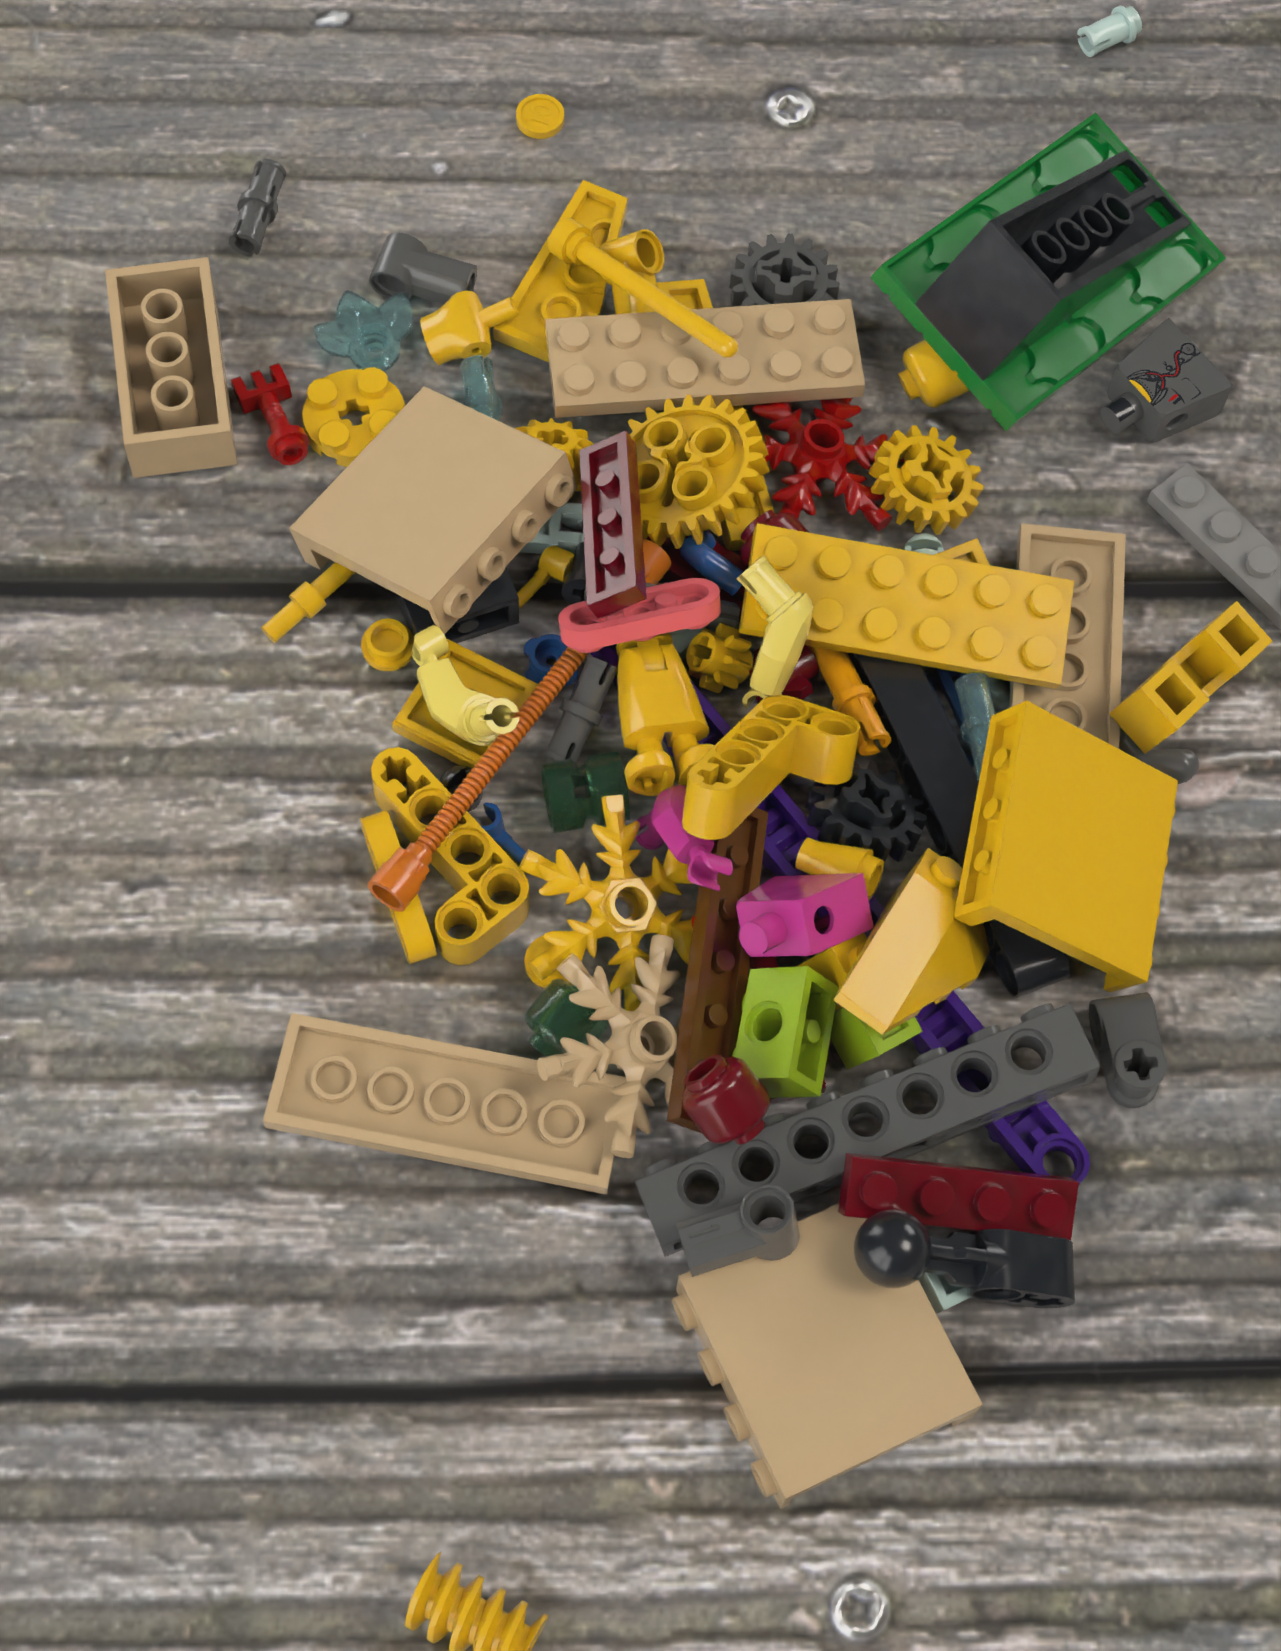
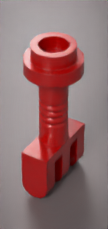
M276 363L269 366L270 376L273 380L270 383H266L260 369L251 372L250 378L254 388L247 390L241 376L230 379L233 391L244 414L261 409L272 433L267 440V448L272 458L283 465H294L301 462L308 454L309 439L302 427L290 425L280 404V401L292 398L290 384L281 365Z

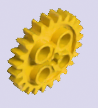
M691 394L686 395L682 407L675 408L669 398L665 400L664 412L657 414L652 408L647 407L645 409L647 417L645 422L640 423L633 419L627 421L632 431L630 436L636 443L643 539L649 536L652 542L661 546L666 538L670 537L675 548L680 549L685 536L692 535L696 544L700 545L703 540V531L710 529L719 537L722 535L720 524L722 521L727 519L735 524L741 522L736 512L738 507L752 509L755 507L750 492H760L765 489L760 475L769 473V467L765 460L769 453L755 420L750 421L744 408L734 411L731 401L728 399L716 407L712 395L708 394L700 405H695Z

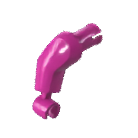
M674 785L663 790L657 796L652 811L636 820L640 823L639 832L648 826L646 831L636 837L637 842L648 850L658 849L665 842L679 862L689 864L687 876L691 883L719 891L720 886L717 884L718 872L730 876L733 871L731 860L710 853L714 846L713 840L697 838L683 829L682 816L686 785Z

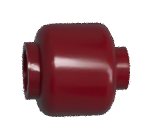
M720 1054L712 1055L698 1063L685 1076L683 1084L686 1088L681 1099L683 1109L707 1140L715 1144L735 1141L736 1144L741 1145L755 1138L763 1130L765 1122L762 1118L770 1106V1097L766 1088L744 1060L737 1057L723 1058Z

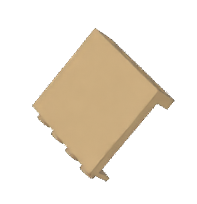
M424 386L289 527V530L306 563L321 569L331 559L428 610L434 624L445 635L459 618L466 615L474 601L492 581L502 575L506 566L521 549L536 537L540 528L558 508L568 502L572 493L577 489V484L566 452Z
M839 1203L798 1221L800 1239L796 1249L787 1257L770 1261L756 1256L694 1277L688 1271L679 1275L676 1288L678 1296L672 1298L673 1307L684 1330L687 1332L694 1328L702 1343L704 1350L697 1354L709 1383L712 1386L721 1383L730 1402V1405L724 1407V1413L734 1436L739 1442L747 1438L757 1461L751 1463L750 1467L760 1491L765 1498L774 1495L780 1509L788 1506L792 1498L949 1423L953 1427L974 1417L983 1405L919 1280L901 1288H886L874 1284L860 1271L854 1256V1241L860 1226L866 1219L843 1216L838 1212Z

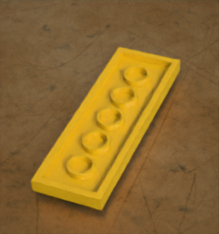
M758 523L754 528L748 568L764 555L778 575L795 593L797 591H800L802 594L806 592L811 599L813 613L809 633L804 645L1056 689L1062 684L1074 580ZM745 589L739 633L764 638L766 626L769 624L766 618L769 615L751 593Z

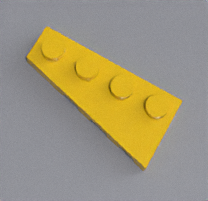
M583 180L556 225L563 219L573 218L590 230L595 246L599 248L603 243L621 236L627 213L628 198ZM548 237L512 296L519 316L494 326L493 338L498 342L549 363L545 332L546 319L601 315L608 283L602 278L601 274L585 263L567 264L550 253Z

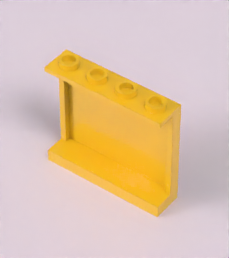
M1024 701L992 715L954 919L971 927L993 919L1105 972L1103 990L1109 993L1148 982L1149 971L1153 961L1152 951L1156 924L1160 914L1164 871L1168 862L1167 852L1171 825L1175 815L1178 780L1029 701Z

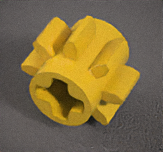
M719 623L716 632L703 628L701 633L691 640L686 653L687 664L690 667L688 675L700 679L699 687L719 694L723 689V685L737 689L738 684L748 677L749 670L753 664L752 653L749 650L752 644L750 641L739 637L738 629Z

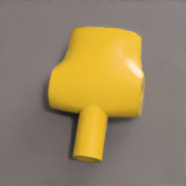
M461 291L452 295L435 312L421 317L420 323L429 353L436 364L440 366L451 360L466 359L474 361L488 356L492 349L489 329L519 316V312L512 297L483 308L475 292Z

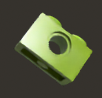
M809 966L750 969L747 989L742 1000V1016L737 1044L732 1057L740 1058L747 1063L768 1091L770 1098L821 1096L836 1002L833 999L839 990V986Z

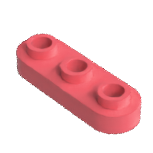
M688 578L646 587L647 599L601 618H597L589 609L587 601L574 603L564 608L559 614L561 641L578 652L592 653L599 651L605 646L632 640L646 641L654 638L656 635L682 629H700L706 627L720 615V590L716 583L703 578Z

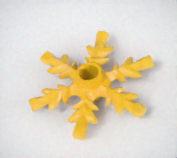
M611 795L601 797L606 827L598 824L591 826L595 837L608 851L595 853L598 858L610 866L609 874L604 880H591L585 862L582 863L579 872H577L567 854L561 849L556 850V863L530 849L526 851L520 863V870L547 881L539 889L541 895L552 896L569 893L565 905L584 898L591 906V916L586 923L567 919L573 931L558 930L546 932L544 939L554 946L531 960L529 966L538 979L543 981L555 972L559 964L572 953L582 962L585 950L587 949L590 955L595 958L597 939L610 937L616 941L620 949L608 962V965L620 964L610 983V993L612 994L618 987L620 991L624 989V1009L626 1011H635L641 1002L633 992L631 984L642 986L636 970L635 958L640 957L649 962V955L639 948L640 940L645 934L657 933L658 935L671 937L674 939V947L686 964L689 962L693 933L692 919L679 921L684 909H679L665 916L658 908V898L662 892L682 895L676 884L694 883L688 880L687 871L689 864L679 862L670 849L667 851L663 866L654 856L651 876L638 877L633 873L630 864L640 854L641 849H629L639 832L640 823L633 821L625 825L623 795ZM615 899H621L627 903L629 914L626 919L617 912Z

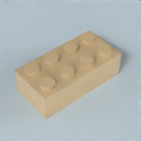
M204 257L106 269L105 275L123 441L133 478L238 465L217 300L209 258Z

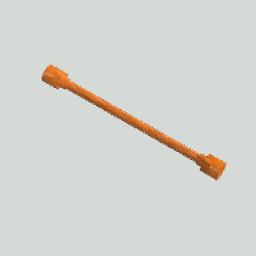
M643 539L646 583L657 585L671 567V560L659 545L650 540ZM570 647L566 648L554 663V666L551 667L550 671L547 672L543 680L539 682V685L536 686L535 690L527 698V701L519 708V712H516L515 716L512 717H519L516 728L509 733L499 734L491 747L487 749V752L483 754V757L479 759V762L475 764V767L471 769V772L459 784L458 788L450 796V799L438 811V815L434 816V820L430 821L425 831L417 838V841L410 843L406 849L398 848L392 857L381 865L367 884L370 892L381 903L398 912H403L420 891L422 883L430 871L428 865L432 862V853H435L437 848L440 847L445 837L457 825V821H460L462 816L465 815L470 805L474 803V800L486 788L490 779L494 777V774L498 772V769L510 757V753L514 752V748L518 746V743L522 741V738L526 736V733L530 731V728L542 716V713L562 690V687L566 685V682L569 681L574 672L577 671V668L589 653L578 652Z

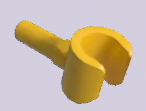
M549 546L543 551L539 560L538 570L517 592L519 609L548 582L550 577L564 582L565 577L571 573L574 559L573 553L558 546Z

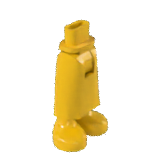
M670 632L656 635L654 638L646 641L632 640L616 645L619 656L617 685L623 743L625 748L637 751L638 754L625 767L624 774L627 787L637 794L658 796L660 792L673 786L675 773L677 784L687 785L690 769L714 745L698 743V741L707 737L709 727L689 675L673 644ZM664 733L668 747H672L675 771L670 756L663 751L662 740Z

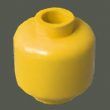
M925 339L904 351L903 364L905 370L897 375L910 401L919 397L926 406L937 408L969 391L966 385L958 378V373L950 369Z

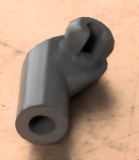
M1128 735L1119 742L1120 750L1178 780V784L1189 781L1199 769L1198 757L1191 750L1151 749L1144 754Z

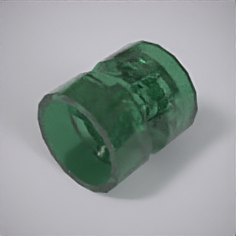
M618 751L589 755L586 757L584 764L580 766L572 759L541 764L544 799L553 834L583 829L587 819H593L598 825H606L601 799L604 796L623 795L625 821L630 820L628 789L623 764ZM585 786L587 799H575L574 789Z

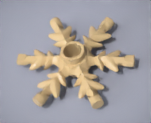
M665 935L652 936L649 964L640 957L635 958L636 970L642 986L631 984L633 992L641 1002L635 1011H626L621 1008V991L619 987L610 995L606 974L601 966L595 968L592 977L574 953L563 960L557 967V970L579 989L578 992L569 995V1000L577 1005L596 1009L589 1019L593 1021L607 1020L611 1026L612 1035L607 1042L602 1043L595 1036L586 1033L588 1045L563 1037L560 1042L567 1053L541 1057L537 1061V1070L542 1080L547 1081L573 1073V1086L575 1088L583 1085L595 1069L600 1081L604 1077L609 1064H616L617 1069L624 1071L626 1083L613 1088L610 1092L622 1097L607 1111L604 1117L607 1122L618 1121L612 1141L611 1154L622 1158L634 1157L637 1128L647 1135L651 1133L650 1122L643 1104L655 1105L645 1088L647 1082L653 1078L664 1081L666 1103L670 1099L674 1070L673 1058L677 1048L681 1015L677 1025L672 1026L668 1020L660 1016V1007L671 1003L675 999L664 995V993L678 980L680 973L678 970L667 971L674 939Z

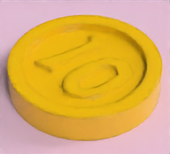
M530 95L524 98L517 106V126L523 134L534 139L553 137L560 132L564 125V108L556 98L550 95Z

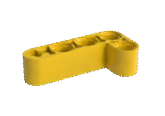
M775 695L762 699L688 772L682 816L683 829L697 838L706 840H717L729 836L789 773L823 784L837 785L849 781L852 777L860 732L859 722L844 713L791 696Z
M400 747L388 748L380 752L373 760L371 775L377 804L383 811H388L393 823L412 843L416 842L417 838L421 836V833L428 826L421 823L420 820L428 814H438V811L442 809V806L446 804V801L450 799L452 794L418 757L408 749ZM406 780L408 786V794L410 796L409 799L407 796V789L401 784L404 783ZM466 811L461 820L457 821V825L453 827V830L449 832V835L445 837V840L437 848L436 852L432 853L431 862L436 870L457 891L454 896L443 903L435 916L438 950L444 959L456 965H468L480 959L519 928L527 919L530 910L529 883L526 875L469 812ZM464 852L477 853L482 857L478 862L471 865L460 864L455 860L458 855ZM499 891H510L518 896L514 902L504 905L495 903L490 899ZM461 924L468 925L475 930L471 936L465 939L452 938L447 934L452 927Z

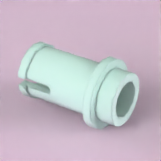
M1121 5L1113 8L1110 16L1089 26L1079 28L1077 35L1080 36L1078 38L1080 48L1086 56L1093 57L1097 53L1122 41L1126 44L1131 43L1142 30L1141 18L1132 6L1126 8Z

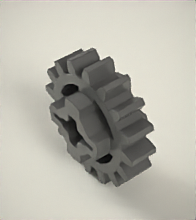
M788 233L784 243H778L772 234L767 235L766 246L761 247L758 243L752 241L749 243L748 255L738 253L736 256L735 269L731 270L729 286L732 289L731 304L732 306H751L837 300L840 282L836 281L837 265H827L829 252L826 249L813 253L811 251L813 240L809 238L800 246L794 244L793 234Z

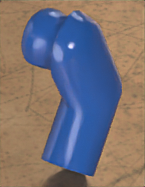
M703 531V540L700 545L696 544L692 535L684 538L683 544L680 547V554L683 560L705 578L716 583L718 587L733 596L742 586L736 578L744 571L713 550L716 541L709 531Z

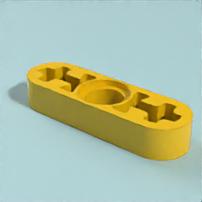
M387 810L360 818L362 832L376 872L384 862L392 857L398 848H401ZM418 894L403 912L389 908L408 963L413 964L437 956L432 933Z

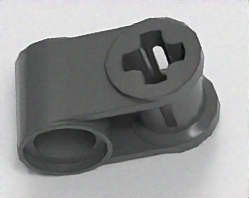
M1148 992L1091 1000L1089 1003L1090 1029L1094 1044L1099 1051L1110 1096L1118 1104L1127 1108H1140L1147 1105L1154 1099L1159 1084L1162 1082L1167 1071V1060L1158 1032L1157 1014L1151 995ZM1139 1077H1146V1079L1139 1080Z

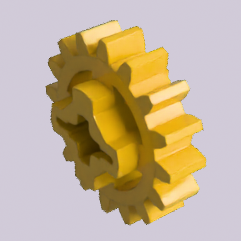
M912 425L906 435L899 430L894 431L888 442L884 441L875 454V462L869 469V475L877 478V480L871 487V492L878 495L884 494L886 499L880 507L886 511L894 508L898 512L895 523L901 525L907 519L914 521L916 533H921L924 527L929 524L936 535H940L947 525L953 530L957 529L965 518L968 519L979 503L977 497L983 491L984 485L975 481V479L980 474L981 468L980 466L967 464L966 461L972 452L969 449L958 452L954 448L956 443L955 436L951 435L943 441L938 439L937 428L931 427L925 436L922 435L917 425ZM904 458L905 463L903 466L897 468L898 461ZM955 491L954 500L949 502L948 496L951 492Z

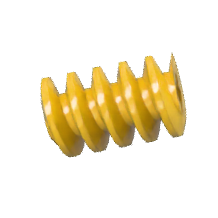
M439 1552L423 1573L411 1596L406 1613L405 1627L414 1631L429 1619L426 1639L435 1644L451 1632L448 1651H465L470 1645H473L472 1651H532L549 1615L544 1613L530 1626L525 1623L527 1602L522 1600L508 1613L503 1611L506 1590L500 1588L487 1600L481 1598L484 1577L478 1575L466 1587L459 1585L463 1565L457 1562L442 1575L438 1572L441 1552Z

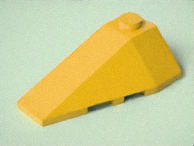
M927 848L893 892L833 999L881 1035L917 1016L923 1007L932 1002L935 1004L942 1002L957 988L960 987L963 990L970 986L978 977L990 951L984 923L971 927L954 919L963 868L953 859L939 856L930 848Z

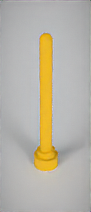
M573 218L563 219L554 227L549 236L548 249L557 258L567 264L585 263L722 357L731 358L737 353L738 343L734 338L596 247L594 239L591 237V232L587 227Z

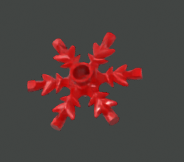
M853 397L820 400L823 411L814 408L817 419L810 421L806 426L800 422L801 408L791 412L790 402L765 403L752 407V410L757 415L774 421L769 425V428L789 434V441L785 444L777 442L771 436L764 435V443L769 453L765 460L770 462L771 471L776 469L781 461L791 463L793 471L796 473L782 478L781 481L789 486L772 495L773 500L784 503L779 513L791 512L797 519H799L801 511L807 515L814 516L816 510L811 495L818 498L822 497L820 489L815 482L821 483L829 479L835 483L834 498L844 493L846 509L849 515H855L858 509L862 510L868 522L876 531L884 529L891 522L892 516L874 502L883 499L884 496L873 494L871 487L861 484L867 480L866 477L848 473L846 470V465L850 461H855L864 469L869 470L871 468L870 463L873 464L875 462L874 456L884 441H888V436L882 434L865 444L862 434L854 444L844 442L843 430L853 427V424L846 420L862 411L860 406L850 405Z

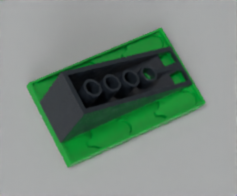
M1095 112L880 265L870 278L884 294L890 296L889 300L919 333L922 332L923 338L952 371L955 370L958 373V378L987 410L990 409L992 411L991 415L1007 431L1054 396L1061 388L1099 361L1106 353L1160 314L1167 306L1201 282L1226 257Z

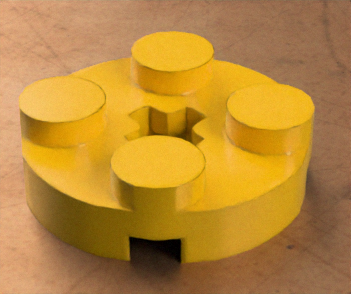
M369 367L364 370H341L324 378H318L309 384L307 399L302 411L304 430L309 439L310 446L316 453L322 456L321 452H323L328 457L335 458L336 464L348 467L405 407V402L399 389L388 380V376L381 369ZM350 411L365 413L362 416V424L352 426V422L349 419H341Z

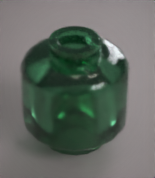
M560 978L554 979L548 984L525 1014L527 1026L535 1032L528 1042L544 1056L567 1053L560 1042L563 1037L588 1045L586 1033L599 1039L609 1026L607 1020L593 1021L589 1019L596 1009L583 1007L571 1002L569 995L578 992L579 989L571 982Z

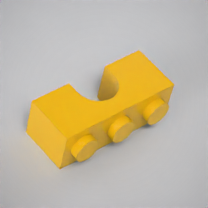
M1236 601L1203 627L1109 714L1143 753L1146 754L1186 723L1210 700L1208 698L1210 695L1245 668L1272 642V639Z

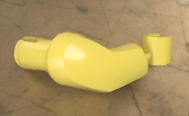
M764 555L736 578L769 615L766 618L769 624L766 626L764 638L750 678V687L752 688L742 699V704L747 709L754 702L756 696L764 699L768 696L782 695L781 692L786 687L800 658L809 633L813 613V605L807 593L802 594L800 591L795 593L778 575Z
M432 625L416 633L412 647V656L415 662L420 665L417 669L418 681L429 713L434 720L458 737L471 744L480 746L491 745L499 734L509 733L516 728L519 717L510 718V713L519 711L511 700L507 698L495 699L489 695L465 688L449 658L438 660L439 657L449 652V645L445 635L437 625Z

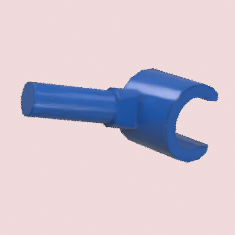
M484 803L485 813L493 823L481 827L520 865L526 851L506 832L502 814L497 805Z

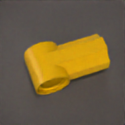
M641 229L603 243L599 247V249L656 286L655 274L659 273L663 268L664 251L661 242L652 231ZM602 276L612 286L615 314L656 312Z

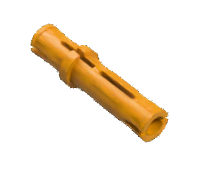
M809 646L834 698L832 701L833 710L849 715L859 722L860 732L857 744L859 754L871 756L879 753L880 750L875 739H878L881 746L886 748L891 742V737L885 730L874 707L876 697L872 689L862 683L847 652Z

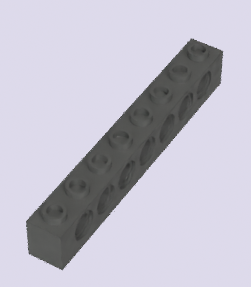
M1052 1003L1033 1008L1020 1017L1022 1023L1001 1031L999 1025L979 1030L967 1038L969 1045L948 1053L945 1047L930 1050L913 1061L915 1067L894 1075L892 1069L876 1072L860 1082L861 1089L840 1097L838 1091L822 1094L806 1104L807 1111L786 1119L784 1113L768 1116L763 1119L765 1122L763 1130L745 1144L738 1145L735 1141L715 1144L708 1141L698 1148L699 1155L680 1163L677 1162L676 1158L672 1157L648 1166L643 1171L645 1177L636 1180L635 1183L664 1257L683 1250L676 1223L742 1203L745 1195L758 1186L769 1184L779 1186L789 1193L795 1204L842 1185L846 1153L905 1159L1095 1081L1100 1064L1071 1003L1054 1009ZM1019 1048L1033 1049L1041 1057L1042 1065L1033 1070L1022 1069L1013 1062L1011 1053ZM968 1069L978 1070L986 1076L989 1086L980 1092H970L960 1086L957 1076ZM922 1091L933 1098L936 1106L929 1113L914 1114L905 1107L903 1099L911 1092ZM869 1113L878 1118L882 1127L875 1135L862 1137L850 1129L849 1121L857 1114ZM816 1135L826 1142L828 1149L819 1158L806 1159L796 1152L794 1148L796 1142L803 1136ZM752 1157H762L767 1159L774 1169L767 1179L753 1182L747 1180L741 1174L740 1169L743 1163ZM699 1179L713 1181L719 1188L714 1200L707 1204L691 1202L686 1197V1191L694 1181Z

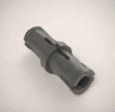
M263 159L262 162L260 160L257 161L249 188L239 198L237 204L239 211L238 219L229 238V245L239 254L245 256H252L253 253L259 254L266 228L276 218L278 212L276 201L286 177V170L277 161L272 159Z
M586 656L584 667L569 700L563 699L559 709L563 713L547 749L544 750L543 756L551 760L554 759L555 762L571 769L576 768V762L593 725L599 726L603 718L599 711L614 677L618 673V668L613 665L606 666L607 662L592 656Z

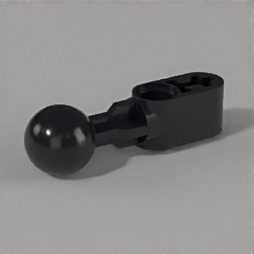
M884 1210L875 1213L864 1221L855 1236L854 1256L860 1271L871 1282L882 1287H905L917 1281L924 1272L943 1275L950 1285L970 1288V1296L976 1299L1034 1308H1061L1075 1303L1073 1242L1068 1239L1008 1229H984L970 1234L951 1232L945 1239L931 1237L924 1225L916 1217L900 1210Z

